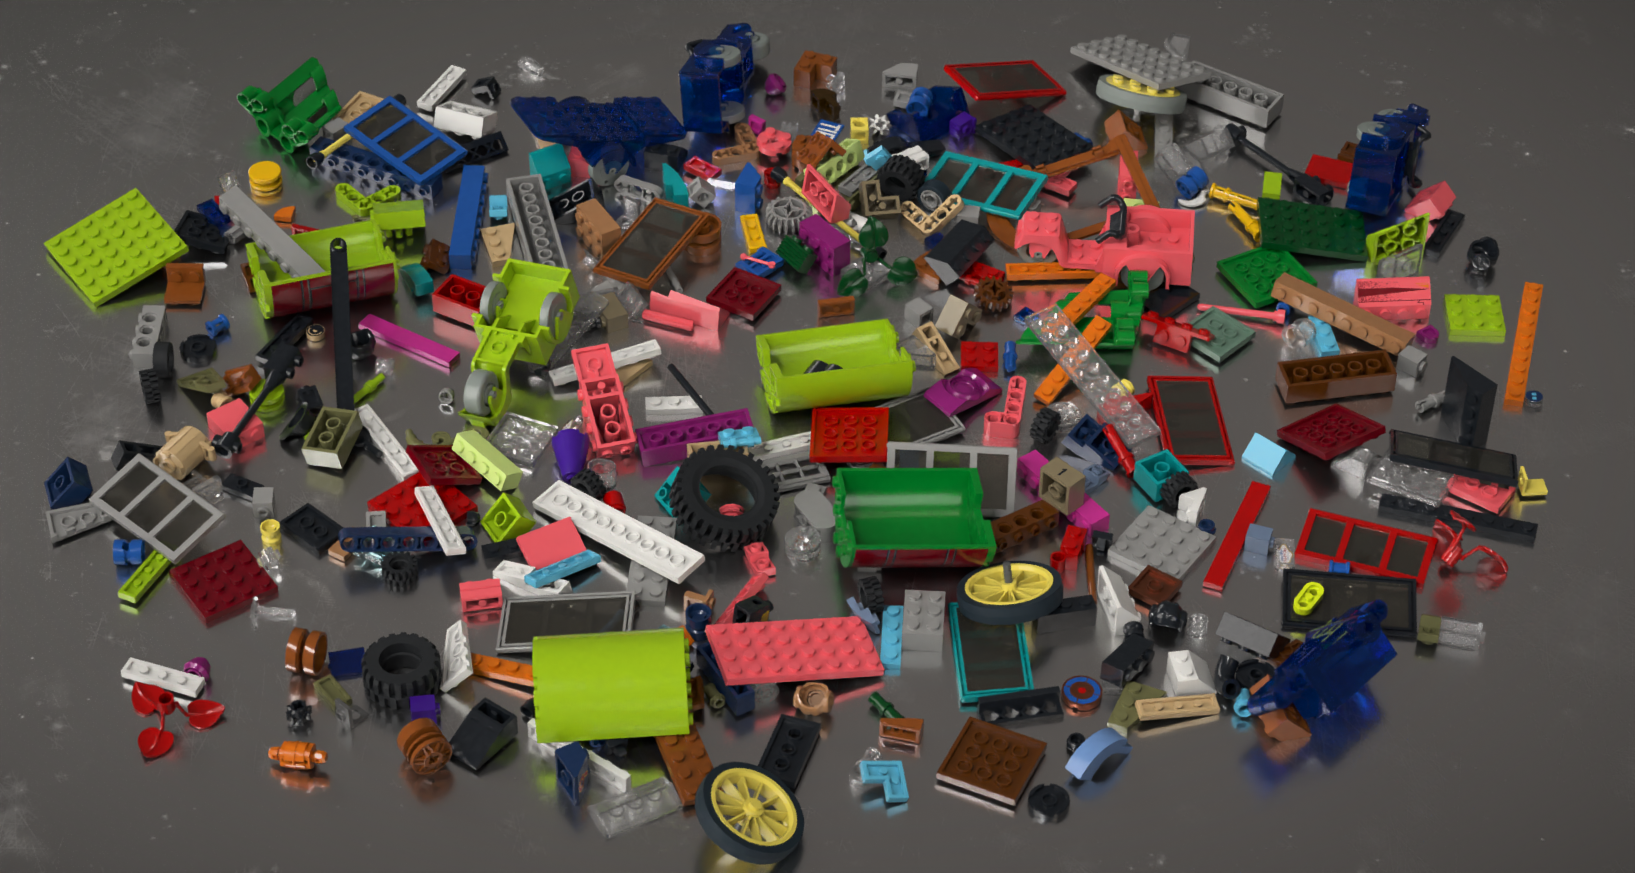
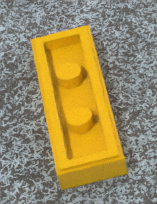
M758 214L741 215L740 222L749 254L756 253L760 247L767 248Z

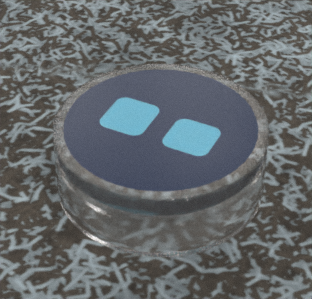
M1529 390L1525 393L1524 402L1526 405L1539 407L1543 404L1544 396L1541 392Z

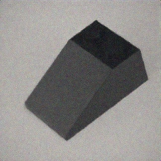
M592 177L549 199L556 225L577 223L575 213H577L576 205L594 198L605 209L602 190Z

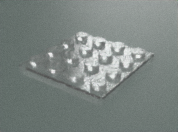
M1398 440V453L1428 459L1425 448ZM1388 448L1367 475L1366 482L1439 508L1451 492L1452 487L1458 482L1460 475L1389 461ZM1435 453L1436 461L1463 467L1468 465L1458 459H1452L1443 456L1441 453Z

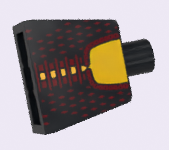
M751 596L735 604L732 623L766 622L769 619V612L774 609V606L769 600L765 601L758 596Z

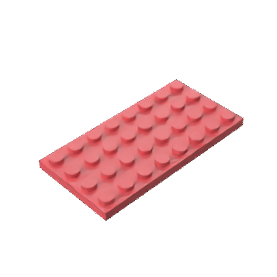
M857 616L706 625L705 633L726 686L883 676L885 670L865 624Z

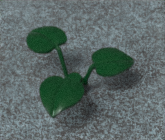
M873 216L868 217L858 237L859 243L863 246L860 250V254L863 257L861 259L863 262V273L858 268L848 270L841 278L837 288V294L840 296L859 297L865 293L868 287V280L864 277L866 275V262L873 263L878 260L891 269L887 274V278L894 285L902 286L909 284L918 275L916 265L909 257H898L890 266L878 256V252L875 250L876 246H884L888 241L889 234L884 224Z

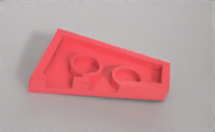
M1454 475L1445 488V491L1496 514L1500 512L1515 494L1516 487L1509 486V489L1498 487L1497 483L1491 482V485L1483 484L1478 479Z

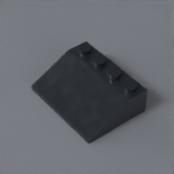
M1452 356L1441 415L1458 443L1480 447L1487 442L1498 384L1457 357Z

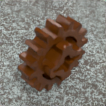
M986 276L985 280L980 279L979 283H976L973 296H975L974 301L979 302V307L985 306L986 311L990 308L992 312L995 309L1001 312L1002 307L1007 309L1008 304L1011 305L1014 292H1012V286H1007L1008 281L1002 282L1001 277L996 280L995 276H992V279Z

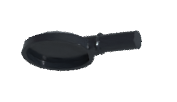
M363 426L354 447H364L374 456L380 458L383 452L370 442V433Z

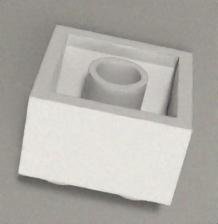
M1189 650L1168 652L1166 670L1176 697L1217 694L1205 660Z

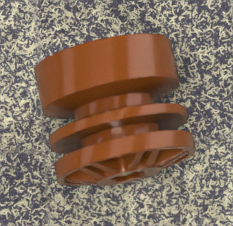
M418 718L404 726L397 737L398 748L418 774L434 773L444 767L451 758L452 746L432 719Z

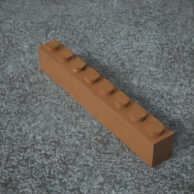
M1284 272L1274 283L1271 293L1272 297L1383 350L1386 349L1389 353L1398 356L1408 345L1412 346L1415 337L1414 333Z

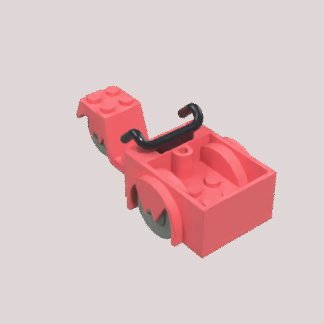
M1111 194L1098 202V206L1101 209L1107 206V219L1095 240L1069 239L1062 216L1059 213L1027 211L1021 220H1018L1014 248L1017 249L1020 258L1026 263H1052L1058 260L1059 265L1064 268L1095 270V272H1101L1115 279L1116 286H1118V275L1120 272L1121 280L1127 287L1128 271L1147 270L1149 291L1161 285L1164 280V273L1166 276L1165 289H1169V285L1190 286L1195 210L1165 209L1152 205L1126 206V203L1119 195ZM1115 201V202L1118 204V206H1117V205H1108V204H1110L1111 202Z

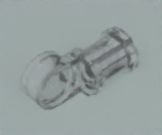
M867 748L864 757L859 759L850 771L849 784L853 788L861 789L867 786V784H863L862 780H855L853 777L861 776L859 766L861 761H882V755L877 749Z

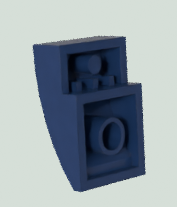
M1088 414L1080 420L1061 442L1078 456L1091 463L1102 465L1105 469L1113 471L1119 465V457L1102 431L1103 428L1107 430L1105 427L1107 424L1105 422L1102 425L1098 424ZM1120 436L1126 448L1130 452L1133 446L1130 443H1128L1123 437Z

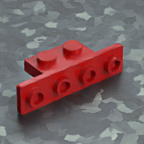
M1148 311L1141 316V319L1157 324L1153 342L1188 353L1190 350L1193 336L1205 341H1211L1215 337L1207 329L1193 328L1192 324L1185 322L1182 324L1178 323L1176 319L1161 317L1159 313L1154 311Z

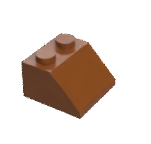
M1121 110L1116 111L1104 121L1105 132L1109 137L1108 142L1117 135L1125 134L1133 151L1148 149L1141 126Z

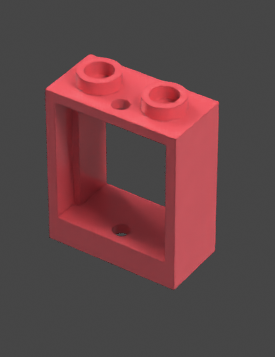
M1134 151L1138 160V151ZM1120 154L1118 195L1123 200L1124 198L1136 199L1137 188Z

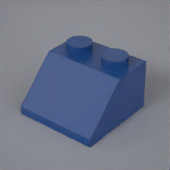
M749 162L746 163L735 182V211L756 214L763 205V199H761L763 185H761V176Z

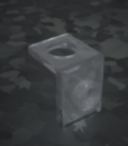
M628 196L623 197L624 214L616 220V223L625 231L640 215V202ZM624 220L631 222L628 225L621 224Z

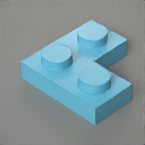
M861 761L859 766L863 784H883L886 802L908 801L909 795L902 761Z

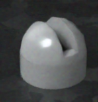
M445 387L440 391L438 397L442 403L450 404L455 397V393L452 388Z

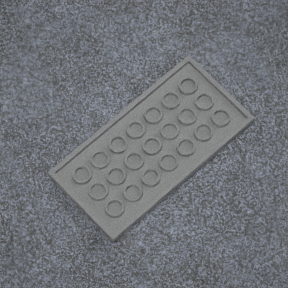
M1123 34L1117 35L1114 38L1105 37L1104 40H1092L1090 43H1078V45L1071 47L1072 54L1156 90L1211 79V72L1205 70L1204 67L1195 66L1192 62L1183 61L1180 57H1174L1170 53L1161 52L1158 48L1149 47L1148 44L1140 43L1136 39L1127 38Z

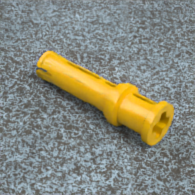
M1217 183L1212 184L1209 198L1212 199L1214 197L1223 200V203L1235 200L1239 205L1257 211V199L1233 192L1229 187L1226 189L1217 186Z
M1232 201L1235 207L1229 203L1228 209L1245 226V231L1253 236L1255 242H1260L1258 220L1252 219L1237 201Z

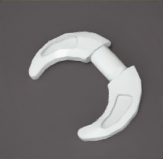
M1206 185L1203 189L1198 190L1200 192L1199 197L1193 200L1178 199V202L1187 207L1200 206L1207 201L1206 195L1209 194V188Z

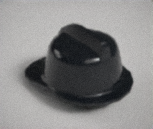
M304 402L297 409L292 420L280 434V440L285 439L290 434L300 437L305 436L311 431L317 416L308 409L307 402Z

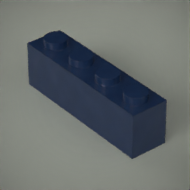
M707 642L697 646V665L709 681L716 686L719 693L725 696L726 703L736 716L755 709V691L750 684L726 686L710 643Z

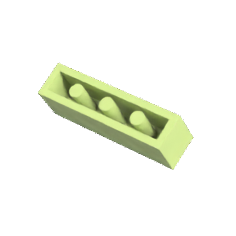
M474 429L456 434L452 446L454 452L500 491L518 488L523 474L519 467Z

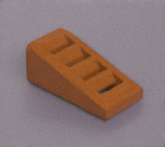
M880 719L879 736L920 744L924 732V719Z

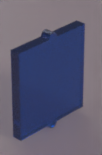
M364 647L328 652V668L331 669V674L335 679L362 675L361 661L365 653Z

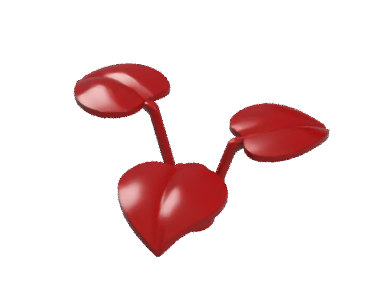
M1453 510L1449 511L1453 520L1462 523V529L1459 534L1443 521L1435 520L1433 528L1444 530L1453 536L1450 546L1440 557L1444 563L1453 568L1459 560L1463 562L1466 557L1480 550L1498 561L1507 573L1508 565L1498 553L1486 546L1479 545L1466 554H1461L1463 550L1457 544L1459 540L1463 541L1462 535L1466 528L1473 532L1477 531L1467 519L1461 517Z
M136 681L132 690V704L139 714L150 715L154 710L160 711L161 714L160 730L156 727H149L144 729L138 737V747L143 756L147 758L162 756L173 746L174 736L171 732L164 731L165 715L172 714L175 708H178L185 717H189L190 725L197 729L212 727L225 711V706L218 702L200 699L189 703L187 706L188 712H186L179 705L178 701L175 702L171 692L164 691L156 685L143 684Z

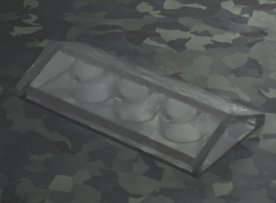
M661 777L588 806L587 811L605 838H609L683 808V804L673 783Z

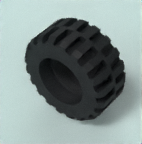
M400 632L397 635L392 633L388 637L383 636L379 638L377 643L373 642L363 654L361 661L365 692L375 703L379 702L385 708L389 706L395 710L398 708L406 710L410 707L409 697L432 695L438 692L442 681L440 654L436 646L431 641L429 642L427 638L423 636L420 638L418 634L414 633L411 635L406 632ZM401 667L415 669L414 671L407 674L398 675L388 673L391 670Z

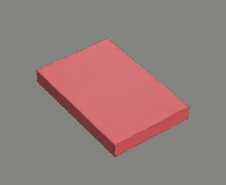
M570 516L516 538L528 565L536 567V570L587 550Z

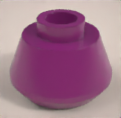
M771 73L765 81L764 88L769 95H778L786 91V84L778 74Z
M195 657L185 663L183 670L186 673L204 677L205 682H207L210 677L211 666L207 659Z

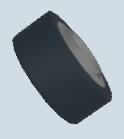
M930 179L918 190L917 199L923 209L933 213L952 193L943 182Z

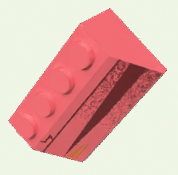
M1430 277L1357 279L1353 305L1385 320L1429 319L1431 310Z

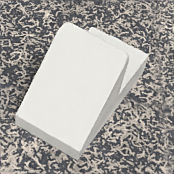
M1205 487L1179 496L1178 509L1186 511V517L1189 518L1188 523L1195 527L1206 502L1207 488Z

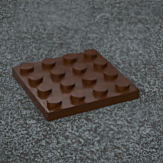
M969 717L936 772V778L1015 806L1046 751L1047 743Z

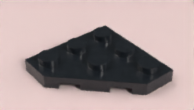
M186 210L174 230L185 244L194 246L197 249H206L216 254H224L229 245V239L226 236L222 237L220 230L213 223L209 224L207 217L201 213Z

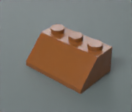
M1268 674L1250 688L1253 696L1251 699L1258 708V716L1265 725L1264 730L1269 737H1274L1282 742L1308 738L1312 735L1292 689Z

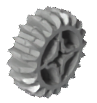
M777 197L776 200H771V203L767 205L765 221L768 227L773 229V232L779 231V234L786 233L787 235L792 233L794 235L796 232L799 233V222L813 215L812 207L809 206V202H805L804 199H799L798 197Z

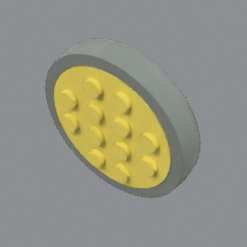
M1102 75L1099 77L1096 87V95L1103 100L1134 109L1133 121L1136 122L1140 120L1141 111L1158 114L1182 113L1187 101V94L1176 87L1156 90L1123 75Z

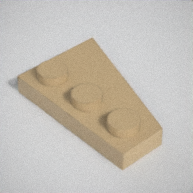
M515 223L480 229V235L492 268L504 266L508 258H511Z

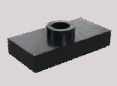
M233 473L220 484L221 490L249 501L253 500L254 487H264L262 484Z

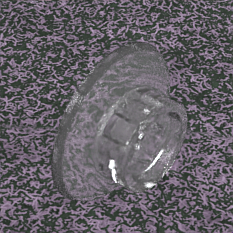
M583 249L587 256L582 262L593 271V268L599 261L587 250Z

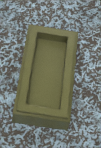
M332 674L313 682L315 690L334 712H336L335 699L337 698L347 705L353 703L351 696Z

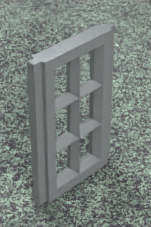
M810 450L762 460V468L768 466L770 469H777L776 473L768 474V476L774 474L775 478H781L782 482H778L779 489L777 492L803 488L807 486L808 482L814 484L831 482L830 474L824 462L804 467L800 466V462L810 461ZM795 464L797 467L785 471L780 469L781 466ZM819 469L820 474L806 477L804 475V472ZM797 473L801 475V478L787 481L784 477Z

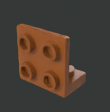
M817 131L811 136L805 148L800 151L797 160L806 166L811 164L816 168L827 151L834 156L838 154L842 157L847 151L833 139Z
M167 263L168 283L164 303L200 304L206 282L204 264Z

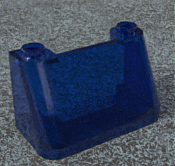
M935 85L929 88L933 94V101L926 116H920L918 111L902 113V111L894 109L886 113L888 121H890L893 127L915 141L935 140L949 132L951 119L962 112L970 114L962 87Z

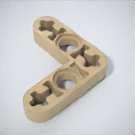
M957 194L951 195L930 216L911 201L903 202L900 208L902 216L926 237H934L964 208V201ZM907 209H911L913 213L910 214ZM947 213L945 218L939 219L940 214ZM923 216L920 222H915L917 217Z

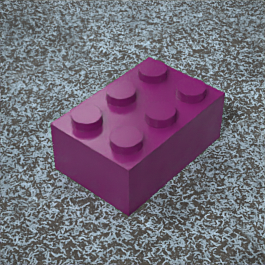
M817 214L799 222V237L803 239L802 243L814 248L813 252L818 255L814 263L832 277L850 269L851 240Z

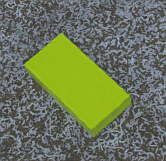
M1265 171L1262 198L1280 199L1282 173Z

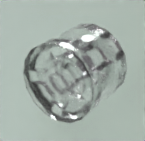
M379 356L375 365L376 375L382 373L392 377L395 369L394 358L384 359Z
M1192 614L1188 618L1189 626L1187 633L1194 639H1202L1207 635L1208 618L1203 614Z

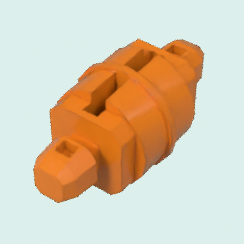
M300 740L284 741L281 747H271L268 751L269 758L280 760L281 767L295 770L313 769L315 763L324 764L328 760L327 752L322 750L316 751V744Z

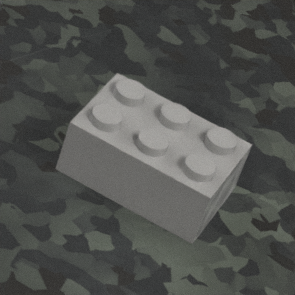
M905 589L901 650L942 652L946 592Z

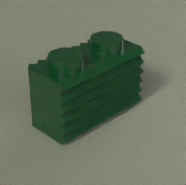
M795 234L793 236L785 235V238H783L775 252L796 271L807 274L818 255L813 252L814 248L802 243L803 239Z

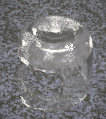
M1299 318L1282 331V338L1288 346L1302 350L1315 339L1317 329L1315 324L1308 318ZM1288 329H1293L1294 337L1292 339L1287 337Z
M607 459L590 460L587 464V469L591 470L593 466L602 464L604 472L602 474H595L600 476V480H603L606 493L613 491L617 485L616 464Z

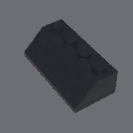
M962 219L924 259L947 286L960 278L995 239L984 226Z

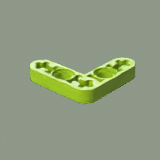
M340 183L335 187L336 197L360 216H369L370 210H373V204L394 202V199H401V188L397 185L387 186L368 197L363 196L347 183Z

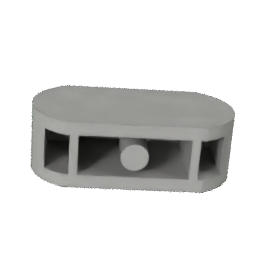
M804 490L798 493L794 498L795 519L814 541H833V533L836 530L833 505L830 499L826 498L818 490Z

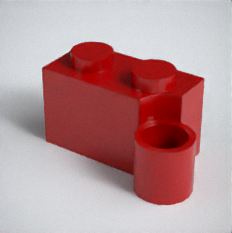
M1068 525L1060 551L1053 552L1050 555V566L1059 573L1064 572V570L1077 572L1085 550L1087 540L1086 528Z

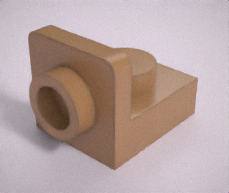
M709 589L706 596L686 591L684 594V610L686 611V608L694 603L706 604L713 610L716 604L714 590Z

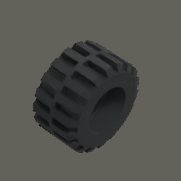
M893 155L880 169L877 179L880 182V189L884 191L886 196L899 195V200L905 202L912 201L915 198L918 190L925 183L926 176L921 166L915 160H911L908 156Z

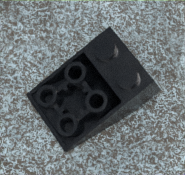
M485 697L470 710L450 740L452 756L475 770L479 769L518 734L517 716Z

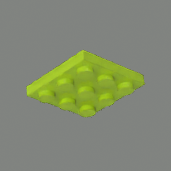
M1444 294L1443 300L1449 335L1505 337L1506 328L1499 295Z

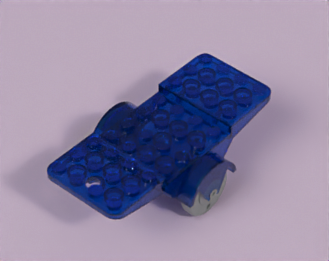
M516 96L510 101V106L535 137L547 142L577 147L583 158L589 163V176L599 186L613 185L620 175L626 174L629 162L633 167H636L634 156L644 147L683 140L687 135L685 127L682 126L661 99L655 96L651 98L640 96L637 98L626 96L622 98L614 97L613 103H590L589 100L581 96L568 97L560 102H557L551 96Z

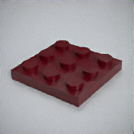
M734 267L706 296V303L754 321L781 291V284Z
M407 445L405 452L428 485L480 484L482 481L478 471L452 450L453 445Z

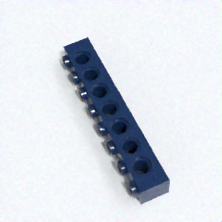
M320 136L309 147L310 155L326 149L336 141ZM347 144L342 145L329 154L321 164L387 186L397 185L403 191L431 200L443 189L442 174H438L423 186H419L377 154ZM405 163L420 175L428 171L427 169Z

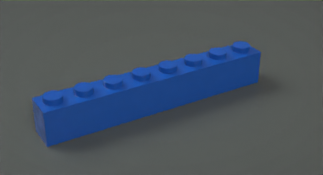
M463 166L449 250L450 269H472V263L476 262V251L478 250V240L476 239L480 238L479 228H481V217H483L482 205H485V195L483 194L487 193V184L485 183H488L489 180L488 173H485V166Z

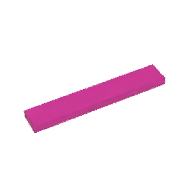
M372 314L367 315L358 324L361 330L368 328L372 331L373 335L444 366L450 367L460 358V352Z

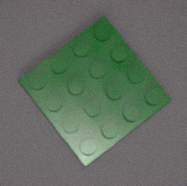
M1258 247L1217 261L1216 265L1218 270L1255 309L1280 301L1272 297L1271 293L1275 281L1284 272L1315 287L1318 284L1288 251Z

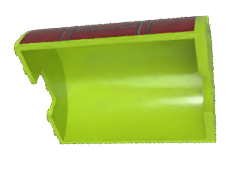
M375 219L289 235L293 241L326 271L292 278L288 273H284L280 265L276 261H272L264 249L258 248L255 242L245 244L249 267L252 275L254 274V277H252L254 289L259 298L258 303L264 319L332 306L330 243L335 238H342L347 244L349 303L391 295L398 291L399 259H396L395 252H392L389 246L384 248L383 242H386L385 234L381 226L377 225ZM336 246L334 248L341 249L342 247Z

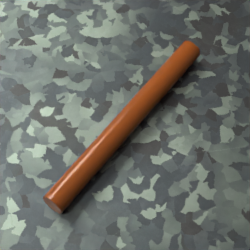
M1086 544L1088 594H1092L1095 604H1097L1093 545Z

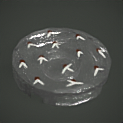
M1055 402L1048 406V408L1061 414V424L1058 425L1059 430H1057L1059 432L1071 431L1082 419L1081 410L1071 403Z

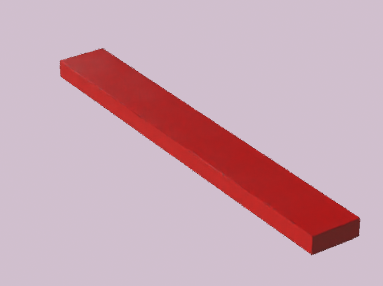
M1255 481L1251 482L1203 581L1204 587L1222 592L1244 547L1250 523L1255 524L1269 495L1271 486Z

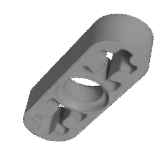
M620 175L614 182V186L619 192L649 202L655 197L661 199L664 195L662 188L658 185L626 175ZM636 186L640 187L642 192L638 191Z

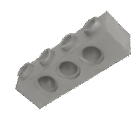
M143 305L142 313L138 315L139 325H136L135 328L136 337H133L132 341L133 349H130V360H133L134 368H153L155 342H163L168 321L166 305Z

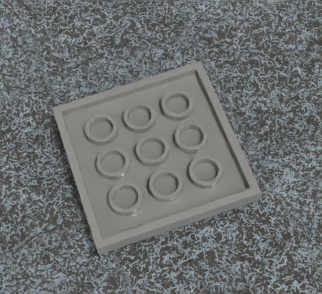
M1148 505L1110 546L1107 555L1140 571H1143L1147 565H1150L1182 581L1216 543V536L1201 531L1189 523Z

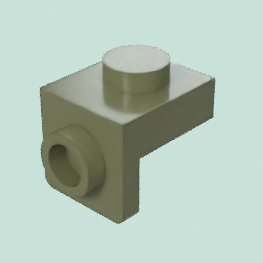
M1421 614L1417 640L1428 645L1438 644L1441 617Z

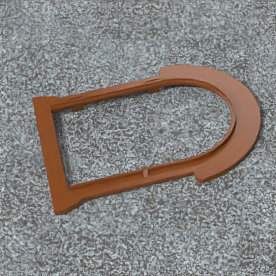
M1125 134L1117 135L1106 146L1101 147V145L1092 147L1091 151L1046 166L1044 164L1035 166L1034 170L1029 165L1020 167L1021 169L1046 174L1050 178L1119 155L1120 152L1144 205L1160 208ZM1012 176L992 205L1009 209L1015 195L1026 186L1035 183V181ZM986 212L987 222L992 234L1003 245L1017 251L1014 248L1016 229L1011 225L1009 218ZM1106 221L1067 233L1069 239L1082 240L1100 234Z

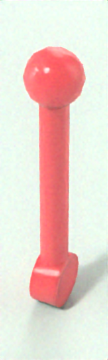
M742 253L740 255V258L742 260L747 259L757 263H761L767 265L771 269L775 268L776 263L774 261H763L757 258L747 256V254Z

